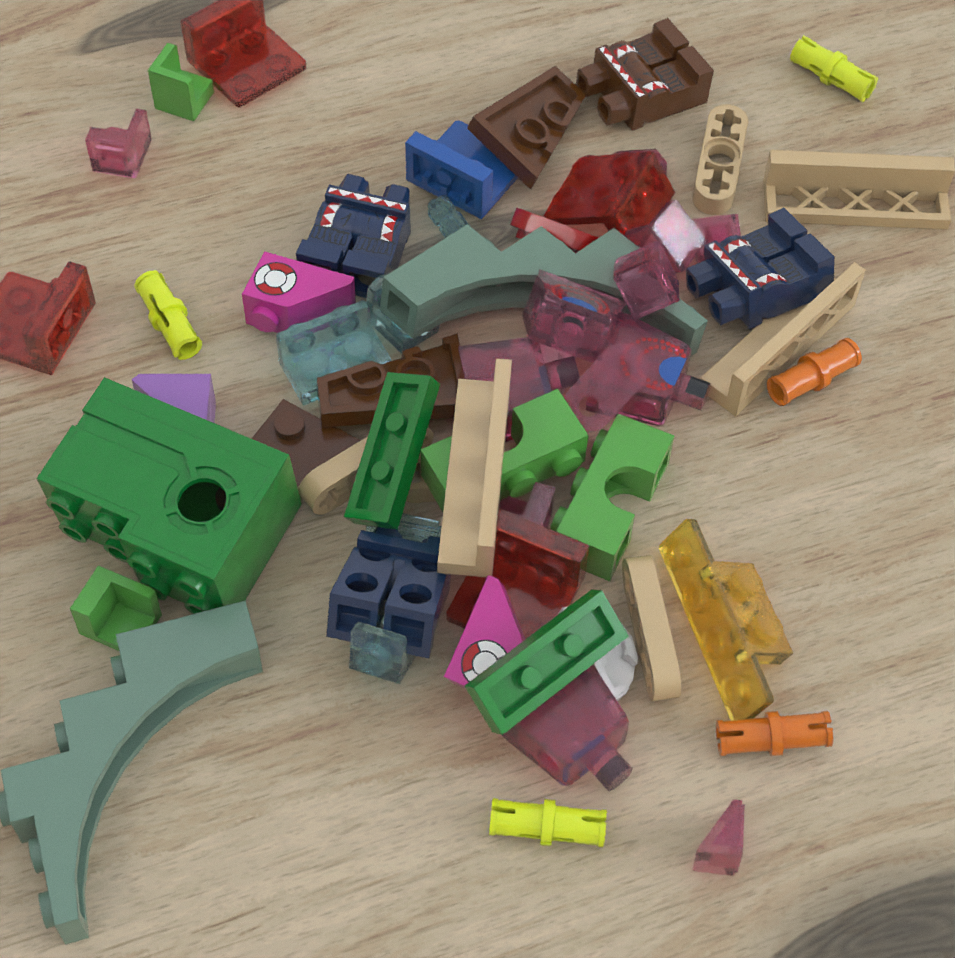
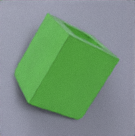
M167 43L148 69L154 107L157 110L195 121L214 93L212 79L181 70L177 45Z
M99 565L70 607L79 634L119 651L116 634L157 624L162 616L156 591L153 588Z

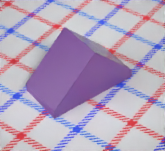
M138 374L131 379L134 390L215 423L216 399L211 374Z

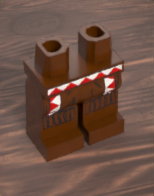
M666 18L654 23L652 33L629 42L618 41L610 47L606 44L595 48L594 62L578 69L576 86L586 94V97L598 93L603 95L598 98L597 110L599 117L607 126L624 121L634 131L642 128L644 121H657L707 103L714 70L693 46L688 47L689 41L671 20Z

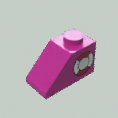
M264 251L242 292L246 324L252 325L263 332H275L292 337L353 314L356 308L354 277Z
M488 575L445 672L444 677L462 688H465L467 683L525 640L506 589L499 579Z

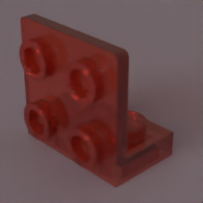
M217 0L180 21L187 61L204 77L212 79L213 85L236 107L246 105L305 71L307 68L306 60L266 25L263 0Z
M653 151L623 152L621 154L599 156L587 155L580 157L573 164L570 173L559 191L554 195L543 217L564 225L604 223L608 232L615 228L643 250L673 198L675 190Z
M68 261L59 277L54 278L50 283L15 272H8L0 283L1 360L52 376L96 304L86 266Z
M499 508L492 577L499 579L505 587L523 635L527 639L556 617L562 607H568L572 604L585 578L589 545ZM465 577L446 611L448 622L465 629L487 577Z

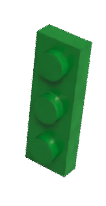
M387 372L344 517L352 523L398 530L440 387V383L432 376Z
M591 589L467 683L465 688L491 731L503 735L629 636L603 591Z

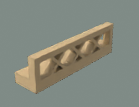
M770 150L763 179L766 222H768V214L785 208L796 220L804 224L948 230L951 223L948 190L955 174L954 157ZM776 195H791L799 200L801 204L797 207L776 206ZM825 197H837L847 205L842 209H831L822 203L821 200ZM870 199H883L892 208L888 211H879L869 206L866 202ZM915 201H935L937 213L921 212L911 204Z
M854 262L838 278H834V281L810 303L778 316L765 318L761 325L756 326L700 377L701 380L710 382L706 395L736 417L767 388V380L770 377L779 375L789 368L855 306L866 270Z
M496 358L494 382L458 379L437 573L477 577L492 576L512 360Z

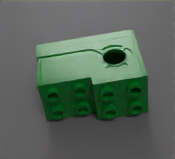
M104 377L82 409L84 415L78 424L70 427L36 478L47 498V506L54 511L60 522V530L78 542L86 543L90 539L103 545L110 555L128 563L133 568L139 583L156 591L158 600L165 601L169 596L184 603L185 608L192 614L245 601L302 505L289 454ZM220 487L226 493V504L222 511L217 507L215 501V494Z

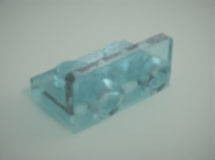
M364 300L349 306H340L331 313L305 323H296L276 335L279 364L303 406L318 400V377L371 360L380 365L391 361V357L371 326L370 308Z

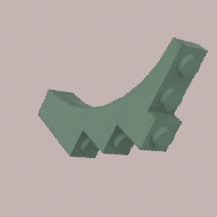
M467 224L384 276L380 301V311L412 339L442 323L477 312L512 307L552 308L565 311H589L591 316L622 325L647 338H652V340L656 338L659 345L665 346L667 350L669 348L673 349L671 353L677 357L685 354L687 360L697 353L708 322L693 307L686 304L662 285L659 280L645 271L649 255L615 228L575 254L564 242L558 240L542 226L501 252L489 239L481 236ZM560 284L562 286H557L554 290L556 294H559L557 293L559 292L558 290H564L560 292L562 293L560 297H572L582 300L593 306L597 311L602 306L603 310L600 312H604L607 309L605 305L608 304L610 311L606 314L599 313L559 298V295H554L551 288ZM666 342L674 344L675 347L679 346L680 349L684 350V352L680 353L679 350L675 349V347L672 348L670 347V345H666Z
M246 601L116 634L120 655L110 658L116 685L59 700L63 722L55 723L54 729L60 753L1 769L4 791L0 792L1 824L3 827L12 825L21 843L28 842L36 874L45 873L48 891L38 894L42 918L47 929L55 926L65 945L89 938L85 889L90 848L103 808L124 770L150 738L185 708L223 686L263 672L259 648Z

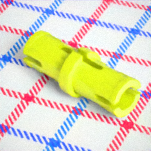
M803 36L802 39L797 41L790 55L792 62L812 71L820 77V82L827 86L833 84L850 93V95L861 102L870 97L878 82L877 76L849 62L847 55L840 51L834 53L827 50L807 36Z
M152 270L140 275L135 281L134 286L149 310L148 318L152 327L156 331L162 332L175 358L178 357L179 360H185L196 355L202 348V340L197 336L187 319L188 312L184 303L174 297L162 273L159 274L158 271Z
M493 798L489 835L540 839V845L551 846L552 841L604 847L607 810L555 806L556 800L544 799V804Z

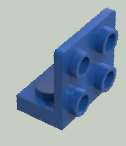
M455 121L438 140H433L415 131L405 142L406 180L481 220L518 179L512 171L467 129L468 124L462 121Z

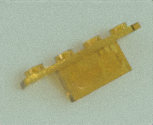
M685 519L660 543L659 551L730 720L754 719L774 702V696L760 664L780 665L793 654V651L785 636L783 625L776 616L763 587V581L757 573L754 564L714 561L697 520Z

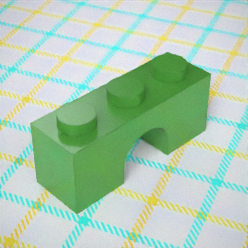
M558 389L513 408L511 437L517 446L504 452L499 501L509 496H523L530 492L537 483L555 475L558 477L569 475L585 462L589 435ZM452 436L421 449V476L442 512L444 510Z
M617 414L609 431L604 429L599 431L590 455L594 458L589 469L581 467L573 481L570 495L574 497L568 509L560 506L553 518L549 530V535L555 537L553 558L611 581L630 543L635 514L615 506L610 502L609 498L619 494H630L650 502L669 464L674 435L621 414Z

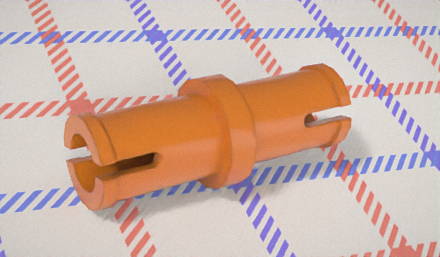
M844 338L838 341L837 344L819 353L809 352L799 358L797 365L779 375L770 377L767 380L768 393L776 404L784 406L810 390L821 391L830 385L831 379L850 368L860 365L862 361L861 351L852 339Z
M778 711L765 712L764 718L731 721L716 720V739H720V743L717 744L720 756H726L727 754L768 751L770 756L783 755L784 749L816 746L832 747L833 728H827V724L832 722L828 711L780 716Z

